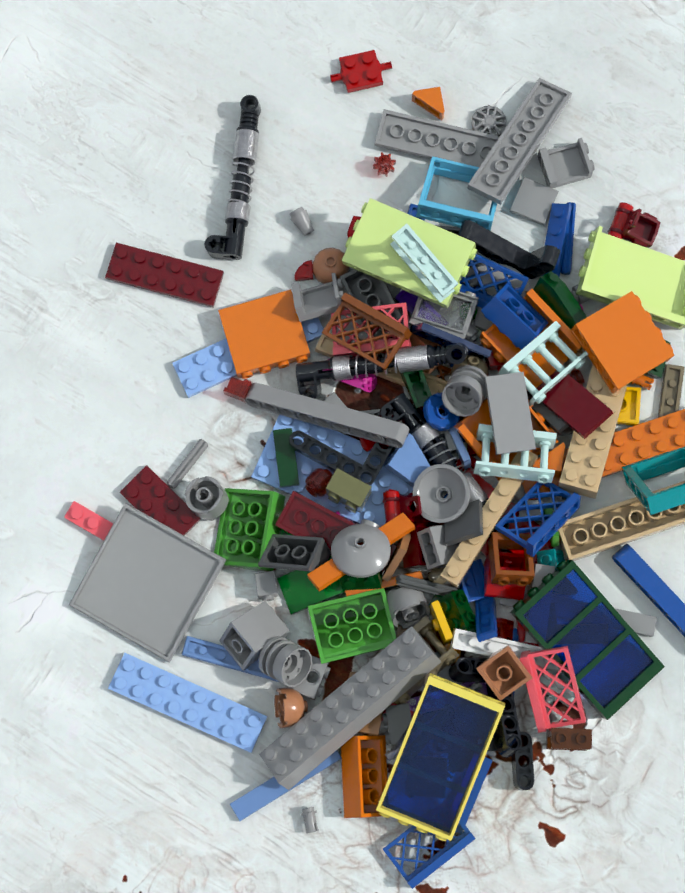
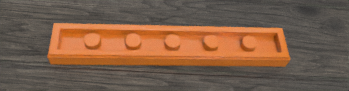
M401 513L378 529L387 536L390 545L413 531L415 525L404 513ZM332 559L307 574L308 579L319 592L346 575L335 566Z

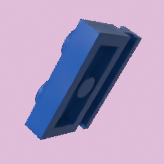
M481 559L473 561L459 584L460 590L464 591L469 603L488 597L484 596V566Z

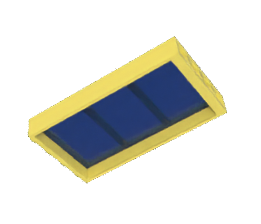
M430 673L376 811H379V814L383 817L398 819V822L405 826H409V824L416 826V829L422 833H433L439 840L452 841L505 708V703Z

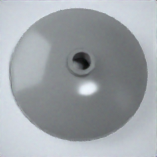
M437 464L425 469L418 476L413 487V496H420L421 515L429 521L436 523H447L457 519L464 513L470 501V485L467 478L459 469L447 464ZM444 491H447L448 496L446 498H443L442 496Z
M355 524L344 528L335 536L331 545V556L335 566L344 574L357 578L373 576L380 572L387 565L391 554L390 542L387 536L380 529L367 524Z

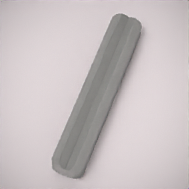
M199 439L168 479L167 483L172 488L178 486L208 447L206 441Z

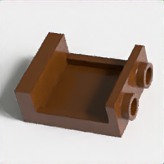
M549 728L546 733V749L590 750L592 749V729Z

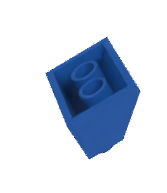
M508 283L481 310L485 318L492 321L498 327V330L505 334L521 350L533 341L548 324V321Z

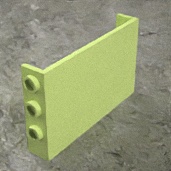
M370 198L368 203L365 202L362 207L361 213L363 214L361 219H357L355 222L353 236L349 237L345 247L347 249L342 258L343 264L448 309L454 294L458 295L462 284H460L462 277L467 276L470 268L467 265L470 259L474 260L478 249H475V242ZM405 224L410 226L458 283L454 287L455 291L441 303L390 245L394 241L392 235Z
M601 226L597 227L594 231L592 230L588 238L590 242L589 248L585 250L583 256L585 263L579 270L578 276L580 281L576 294L609 305L633 291L640 298L644 310L650 313L652 320L678 329L685 328V261L602 232L603 227Z

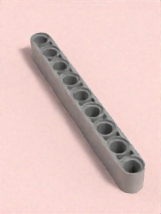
M252 383L245 397V402L251 407L395 448L403 447L410 430L407 425L397 421L260 383Z

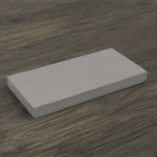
M524 372L484 377L496 455L535 450L536 446Z

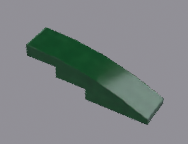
M423 370L400 373L415 408L424 406V402L432 395Z

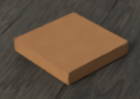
M408 533L398 542L384 570L383 580L390 581L407 552L411 534Z

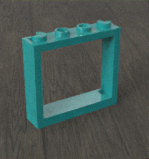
M685 447L622 467L627 486L651 515L685 504V483L653 494L643 482L644 480L685 467Z

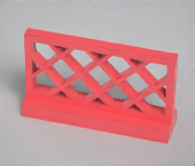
M406 302L372 307L382 311L386 316L395 321L397 320L391 316V313L395 309L402 308L403 315L397 322L401 323L404 320V326L409 328ZM343 310L340 315L350 318L348 315L351 312L350 310ZM364 320L361 325L356 323V326H358V328L364 327L366 324V320ZM347 322L343 325V330L349 325L350 322ZM339 325L332 327V335L341 333V330L337 332V328L340 329ZM377 327L372 331V337H374L373 335L377 332V330L380 327ZM353 334L352 336L347 335L350 338L346 343L350 344L352 340L357 342L355 339V334ZM396 336L387 338L388 346L395 345L399 338ZM410 338L405 340L400 348L411 347ZM384 339L373 341L375 350L385 347ZM333 341V356L350 354L355 357L358 355ZM371 342L360 345L362 352L372 351Z
M568 646L530 652V650L522 652L520 661L533 677L526 682L538 733L546 732L549 728L586 723ZM564 652L566 658L563 664L552 659L556 653ZM542 656L548 661L542 668L536 664L534 657ZM550 662L560 668L555 676L545 670ZM562 670L570 674L568 683L558 678ZM543 673L553 679L548 687L540 682V677ZM554 681L564 686L560 694L550 689ZM566 689L575 694L572 702L562 696ZM547 692L557 697L553 705L545 701L544 696ZM559 700L569 705L565 713L555 707ZM571 707L579 711L580 718L573 719L567 715ZM552 710L562 716L559 721L550 722L549 714Z

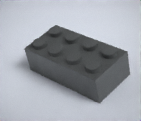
M355 269L340 276L347 293L370 307L396 304L386 282ZM399 308L391 313V316L397 321L402 316ZM381 328L373 335L374 337L383 335Z

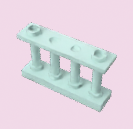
M405 224L392 235L394 240L390 244L440 303L455 291L454 287L458 285L457 281L408 224Z
M557 321L504 364L498 373L502 375L520 372L518 366L522 363L524 365L527 364L546 386L538 391L524 376L526 389L533 396L529 402L530 407L535 402L537 404L541 403L546 398L545 394L573 369L576 368L578 370L586 363L584 360L588 355L586 351L578 357L558 337L559 334L557 332L561 325ZM546 342H553L572 363L565 368L545 348ZM533 353H540L559 372L553 380L532 359L531 355Z
M479 424L476 439L483 442L481 461H476L473 474L538 481L543 484L552 483L555 470L548 469L549 449L554 448L557 433L533 430L535 446L541 449L540 468L528 467L529 451L521 452L520 466L509 465V453L501 454V463L489 462L490 442H494L492 425Z

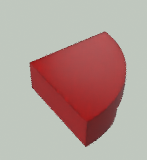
M312 260L305 261L297 269L295 281L314 280Z

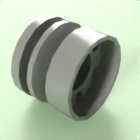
M464 365L455 369L442 392V401L445 407L451 413L463 417L471 416L478 412L487 395L484 377H487V375L481 369L471 365Z
M282 636L270 639L264 645L259 657L261 672L288 687H296L301 684L308 676L312 666V656L309 650Z

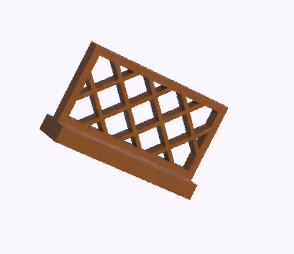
M344 293L341 297V304L322 331V334L386 370L404 341L408 340L412 333L403 324L353 296ZM344 308L350 310L351 317L341 320L340 314ZM364 318L367 326L357 328L355 320ZM352 321L354 330L344 332L342 324ZM340 325L341 333L335 335L329 333L333 326ZM380 327L383 335L372 337L371 329ZM368 330L370 338L359 341L358 332ZM355 334L357 342L346 343L345 336ZM396 336L399 338L395 345L388 346V337ZM384 339L385 347L375 350L373 341ZM371 342L372 351L362 352L360 345ZM386 351V360L384 363L379 362L376 354Z

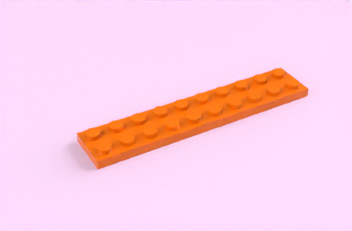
M685 409L614 432L602 478L623 471V466L685 447ZM567 448L566 451H565V457H564L563 467H564V464H565V460H566V456H567V453H568V449H569V448ZM554 476L552 483L559 486L561 477ZM524 480L522 487L525 494L538 481ZM542 485L539 488V493L550 492V489Z

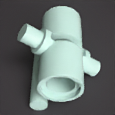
M546 669L548 672H550L551 674H553V675L555 676V674H554L553 672H551L550 670ZM544 673L540 677V682L547 687L553 680ZM563 673L558 676L559 679L568 683V678ZM554 681L550 689L560 694L564 686ZM566 689L562 695L571 702L575 698L574 692ZM547 692L545 701L552 704L553 701H556L557 697ZM559 700V701H560L561 703H563L565 706L569 707L568 704H566L565 702Z

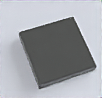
M479 499L469 502L466 510L460 517L445 523V543L448 546L483 535L482 502Z

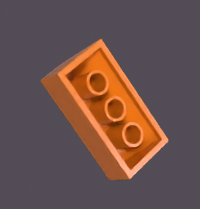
M385 735L379 737L353 736L341 746L344 818L381 816L379 811H376V808L387 782ZM387 793V796H386V798H385V802H387V803H389V801H388V793Z

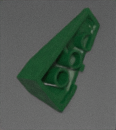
M550 271L539 278L533 290L570 329L578 322L587 318L567 285L556 274Z

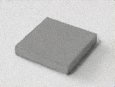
M524 177L509 212L544 226L551 211L552 203H554L559 191Z

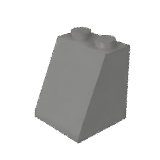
M264 601L231 621L219 641L241 669L245 670L259 659L264 645L270 639L276 636L285 638L290 630L276 615L274 609Z

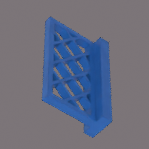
M476 254L474 260L470 259L467 265L473 267L475 274L461 279L460 284L462 286L460 292L465 293V291L476 294V297L479 298L477 306L483 309L495 296L487 294L485 288L494 286L498 293L500 291L498 284L507 281L512 287L510 280L518 279L523 281L521 287L514 288V290L518 291L521 295L529 278ZM483 263L486 265L487 270L479 273L475 264ZM499 270L503 272L505 278L496 281L493 272ZM490 274L492 282L484 285L480 276ZM477 278L480 286L474 288L470 286L468 280Z
M537 482L495 525V529L527 549L526 553L534 557L580 508L581 496L575 492L571 495L553 483L543 484ZM544 485L550 489V492L539 493V488ZM562 496L566 500L564 502L555 503L554 497ZM551 497L552 503L541 504V498ZM538 498V504H527L529 499ZM540 509V515H529V510ZM543 509H554L552 514L543 515ZM526 510L527 516L516 517L515 513L517 511ZM542 520L540 527L531 526V521ZM528 521L529 528L517 527V522ZM505 523H514L515 529H506L503 526ZM530 533V538L525 541L519 537V534Z
M445 799L426 814L424 818L436 823L437 821L447 822L450 828L452 815L454 816L456 812ZM443 806H446L450 811L449 820L437 819L438 810ZM436 813L435 819H434V818H429V817H431L433 814ZM461 819L458 824H460L464 832L459 836H453L455 839L450 843L447 840L446 846L442 849L434 848L435 834L430 832L427 834L433 835L432 847L420 846L421 834L426 833L414 830L417 827L413 825L383 848L412 889L476 839ZM410 832L419 833L418 845L406 844V838ZM404 838V843H398L401 839ZM394 845L403 846L402 858L393 857L389 849ZM405 846L417 848L416 860L404 858ZM419 848L430 849V859L427 861L418 860ZM438 850L439 852L433 856V851ZM396 860H401V866ZM403 862H415V870L407 876L403 870ZM418 863H423L420 867L417 868Z

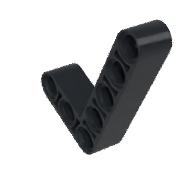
M470 220L462 222L458 233L459 236L475 242V249H478V253L498 264H504L518 270L529 279H535L553 271L560 255V250L551 245H546L530 253Z
M302 431L293 432L289 439L291 448L333 472L337 468L344 471L343 467L350 464L354 467V472L349 475L362 481L360 477L362 474L370 475L371 481L366 483L370 486L374 483L393 448L390 446L388 449H382L379 443L376 442L362 465ZM299 436L303 438L304 442L301 445H295L293 438ZM318 446L320 453L314 455L310 452V448ZM329 455H334L337 458V462L330 464L326 458ZM377 457L380 460V465L373 466L370 463V459Z
M459 658L450 667L449 676L456 682L486 683L476 668L487 658ZM486 683L488 696L499 700ZM513 692L501 700V702L505 703V710H503L494 733L498 753L506 758L512 756L522 746ZM491 710L492 720H493L494 715H495V713H496V712L493 711V710Z
M520 732V735L525 738V745L511 756L513 784L516 789L522 791L530 790L534 785L532 738L527 732ZM487 733L471 737L474 735L469 734L452 735L464 738L478 745V739L480 737L486 738ZM495 734L487 752L498 751ZM437 736L433 740V748L438 753L476 752L467 747L462 749L457 743L445 739L447 741V748L442 750L438 746V742L442 737ZM521 755L524 756L527 760V763L524 767L520 766L518 763V759ZM522 776L528 779V784L525 787H522L519 782Z

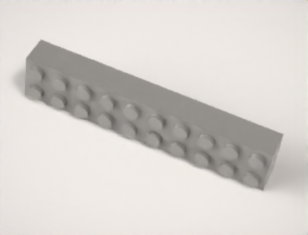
M411 626L259 755L278 783L290 790L440 664L441 660L422 636Z

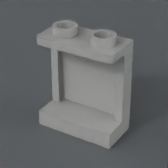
M579 138L576 143L547 151V148L539 149L537 157L547 187L553 189L591 178L595 167L593 161L589 160L588 145L583 142L582 138Z
M331 273L332 282L301 290L299 282L291 284L294 307L300 322L331 314L337 310L342 302L341 297L344 294L342 289L344 288L341 279H337L336 273Z

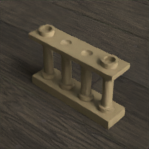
M427 616L414 625L413 628L422 638L427 637L441 654L439 658L441 663L394 701L397 705L407 703L411 696L426 684L430 673L437 675L446 666L452 665L459 656L453 647L447 650L433 634L434 627Z

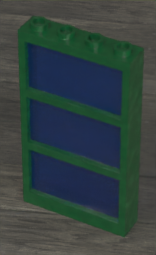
M563 560L556 566L557 570L552 574L548 573L541 580L543 583L538 587L534 586L528 591V596L523 601L522 599L517 601L510 613L542 650L568 646L579 692L602 718L608 720L665 666L573 560ZM564 652L556 653L552 658L560 664H563L566 660ZM562 670L563 674L570 680V674Z

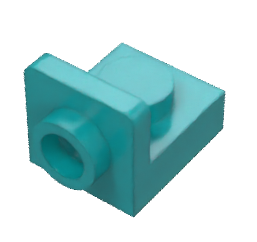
M550 549L536 553L537 564L555 566V570H557L556 566L564 560L562 550Z

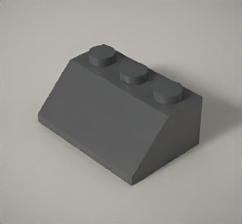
M273 534L258 566L313 571L328 561L331 551L325 540L320 537Z

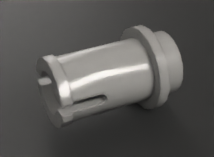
M314 807L302 809L303 813H301V816L304 817L306 833L319 831L315 816L317 811H314Z

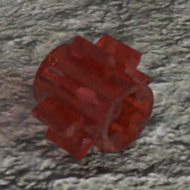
M381 152L379 158L374 157L376 164H373V169H378V176L385 174L387 177L390 171L394 172L395 168L393 165L396 164V160H391V154L384 155Z

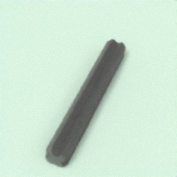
M399 574L395 579L396 584L399 586L439 596H445L450 592L460 590V588L404 574Z

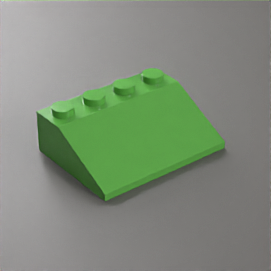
M225 488L229 502L225 511L220 515L214 553L227 559L224 566L256 571H273L274 568L259 567L258 563L272 535L280 533V528L275 524L284 509L286 496L275 491Z
M384 588L308 606L321 664L385 649L397 639Z

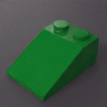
M294 570L277 578L291 615L308 609L310 605L326 602L344 595L345 590H342L340 580H336L319 592L308 579L307 574L312 571Z

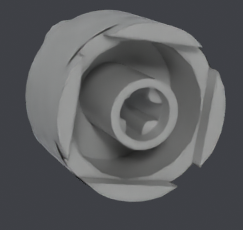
M209 476L198 477L192 480L185 490L187 506L201 519L215 520L225 511L229 502L225 489L216 479Z
M407 587L388 591L387 601L394 626L398 627L400 625L402 628L407 629L416 625L425 615L429 616L430 608L422 591Z

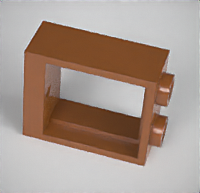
M492 532L488 540L491 583L499 585L517 584L518 586L530 585L535 576L533 557L526 553L527 549L500 532ZM520 533L519 537L527 541L530 538V534ZM499 549L524 550L526 571L500 570Z

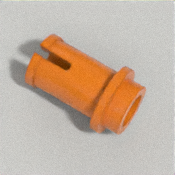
M642 375L632 381L631 384H637L650 390L652 385L648 383L653 384L654 379Z

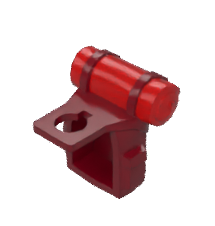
M619 203L608 230V235L650 248L658 234L661 222L649 213L644 212L642 214L641 209L634 211V207L628 203Z
M391 489L383 492L385 524L401 513H404L415 526H428V524L432 523V521L421 515L419 495L413 496V493H409L404 496L400 495L399 491Z

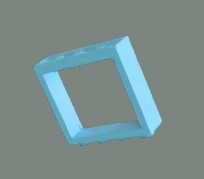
M432 156L418 203L416 217L456 227H461L464 220H470L491 231L497 203L492 201L489 215L427 201L434 174L469 183L479 168Z

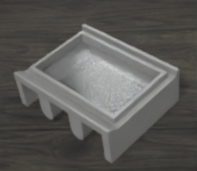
M459 291L458 295L454 294L448 309L418 297L409 325L411 327V325L424 322L466 340L479 298L472 292L465 291L463 293Z

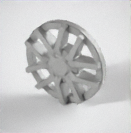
M490 105L481 107L473 115L472 128L474 131H478V128L483 127L484 129L481 132L485 133L488 130V133L493 135L491 130L494 129L497 133L495 136H500L506 128V116L498 107ZM489 109L494 110L493 115L489 114ZM479 114L483 117V119L476 116ZM503 126L501 131L497 127Z

